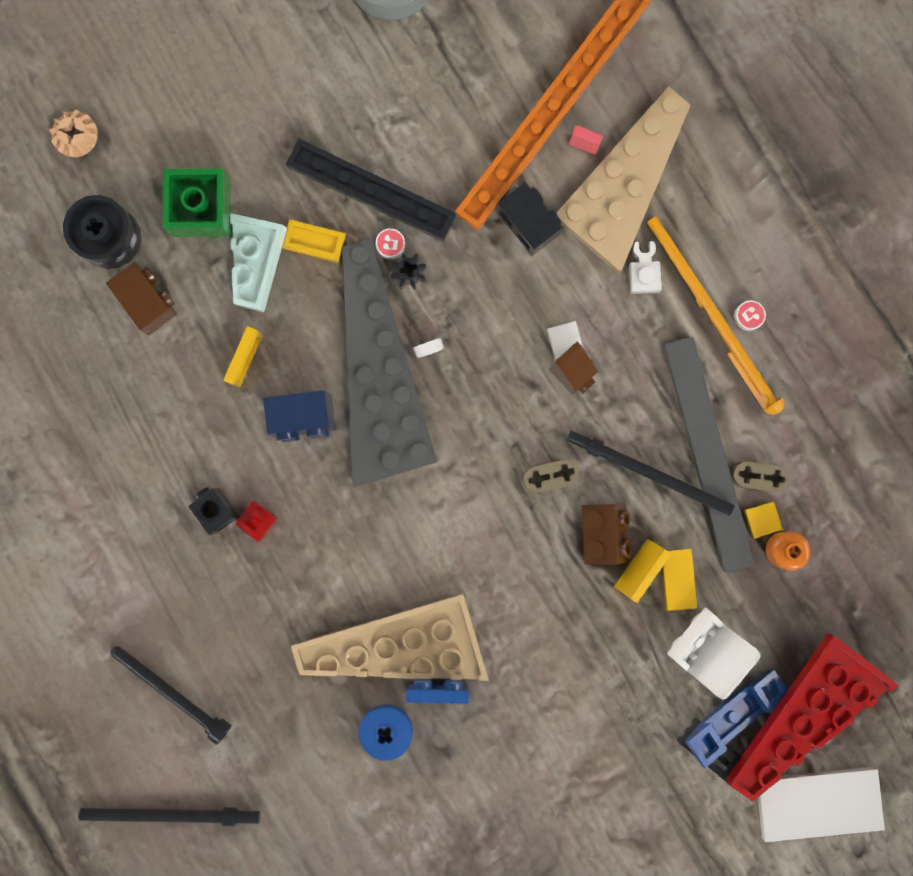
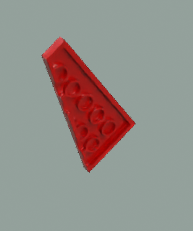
M827 633L730 772L725 782L753 802L781 780L782 773L792 765L796 767L805 761L804 756L814 748L820 749L854 722L855 715L865 707L871 708L878 702L877 698L887 690L893 691L899 685L837 637Z

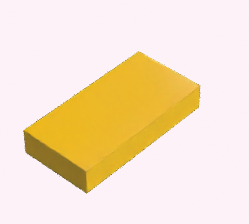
M289 219L282 248L340 263L343 252L342 246L345 244L347 235L343 232Z
M249 326L246 327L223 381L236 387H241L263 337L258 330Z
M647 539L614 588L638 603L671 553Z
M692 549L667 550L671 555L662 567L666 610L696 609L697 598Z

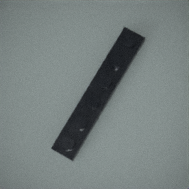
M299 138L286 162L287 168L442 242L445 241L456 219L455 212Z

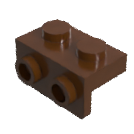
M626 504L582 505L584 564L618 565L627 563L632 548L627 536L630 514L626 509Z

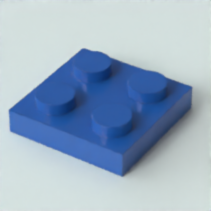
M415 679L413 683L408 684L406 689V702L469 704L468 685H463L462 680L445 679L444 684H432L433 679Z

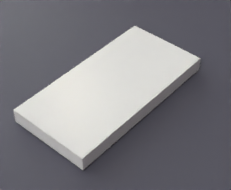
M875 767L781 776V780L758 797L762 839L765 842L885 830L878 769Z

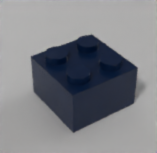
M325 390L263 398L267 435L276 437L277 441L300 440L299 435L307 434V437L312 439L329 437V431H336L332 396Z

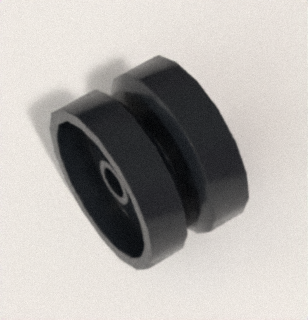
M102 195L86 196L76 201L66 212L63 221L64 238L71 250L91 264L104 269L119 268L129 263L138 253L141 244V229L136 219L112 198Z

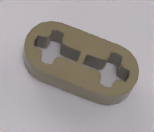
M571 460L546 463L529 468L524 473L523 483L529 491L534 493L566 487L577 481L579 469ZM563 464L566 465L567 469L572 468L573 474L569 475V481H565L563 477L553 478L552 473L561 471V465ZM533 471H537L538 475L548 474L549 480L540 482L541 487L536 488L535 484H529L528 478L533 477Z
M739 462L733 466L730 472L732 482L737 487L745 489L781 492L790 483L788 471L778 465ZM745 467H747V472L757 474L756 479H746L744 483V478L739 477V471H744ZM776 471V476L781 477V482L775 483L773 487L772 481L763 479L764 475H774Z

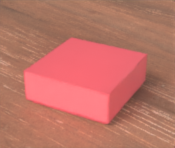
M577 125L574 128L569 145L596 155L603 136Z

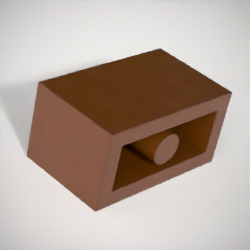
M134 262L106 282V285L138 329L150 335L177 315L172 308L175 302L165 290L160 292L155 285L158 279L148 267L142 268Z

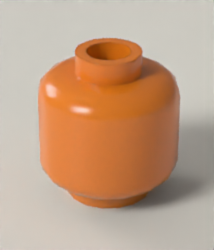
M780 531L768 539L766 555L773 566L783 570L795 571L808 563L811 556V548L803 535L791 531Z

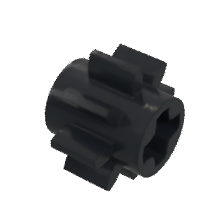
M402 253V260L399 263L392 261V266L397 269V272L392 273L391 278L392 280L400 279L399 287L401 290L405 285L411 286L413 290H416L415 284L418 281H426L424 275L420 274L421 271L427 269L426 264L418 265V254H415L412 258H406V255ZM410 266V269L413 270L412 277L407 276L405 267Z

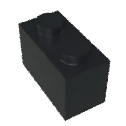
M524 182L497 203L496 212L528 253L533 256L558 237L562 227L560 226L561 220L553 210L548 211L542 204L543 198L538 190L534 187L530 189L526 182Z

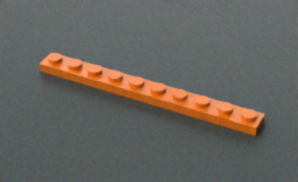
M615 0L456 209L455 213L459 218L475 230L479 231L497 208V203L503 200L648 8L651 0Z

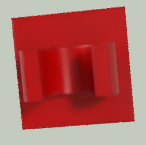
M252 501L235 525L254 540L260 542L278 518L258 502Z

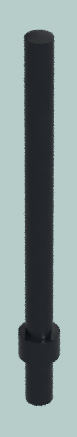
M571 430L566 441L586 449V453L596 458L599 455L729 516L733 512L735 505L604 445L603 441L595 437L590 439Z
M224 807L223 810L81 808L78 819L79 821L222 823V826L235 827L236 823L259 824L261 812L238 811L237 807Z

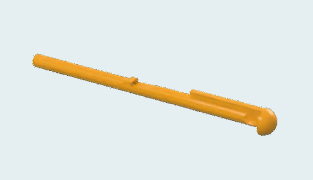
M653 217L647 222L648 226L691 289L699 307H704L715 328L731 350L727 355L754 394L763 411L770 415L780 413L785 405L784 398L782 397L777 400L658 217Z

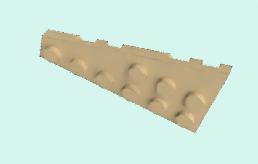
M669 86L556 213L563 227L618 274L622 271L690 108V104Z
M463 593L291 645L299 675L377 676L406 679H475L478 681H489Z

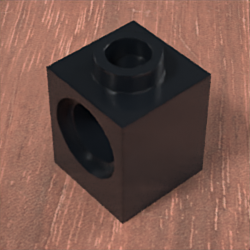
M206 487L193 496L195 501L188 506L208 535L217 534L240 517L220 488H212L210 490ZM211 501L216 502L219 507L218 514L215 517H211L207 513V505Z

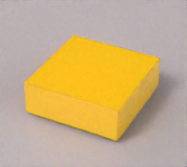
M767 502L743 510L751 538L755 539L783 530L774 502Z

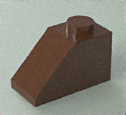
M578 341L549 368V371L572 395L578 390L582 394L585 393L595 383L592 377L598 373Z

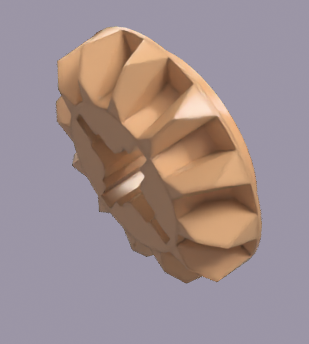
M76 109L74 112L63 111L61 117L54 118L53 128L49 129L53 145L60 153L69 157H80L89 153L94 148L98 138L97 126L92 118ZM73 126H75L82 133L74 135L73 139H71L64 132L72 131Z

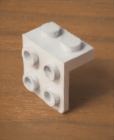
M706 607L692 619L690 626L682 636L673 642L671 649L667 653L720 699L728 698L761 656L755 647L725 626Z

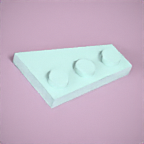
M230 213V223L233 225L231 250L234 252V267L232 268L233 304L264 312L287 228L282 224Z

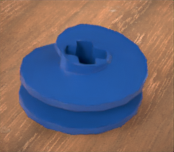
M389 704L379 705L368 711L359 727V740L363 749L371 757L381 761L394 760L402 756L409 748L413 736L412 722L407 713L399 707ZM390 728V736L388 734L386 737L380 735L382 729Z

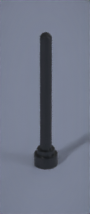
M119 646L111 649L110 653L114 659L206 729L204 732L208 734L207 739L216 746L231 729L232 725L225 719L219 720L217 717L214 719L124 649Z

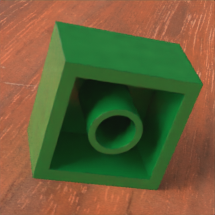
M223 168L163 169V229L172 237H231V179Z

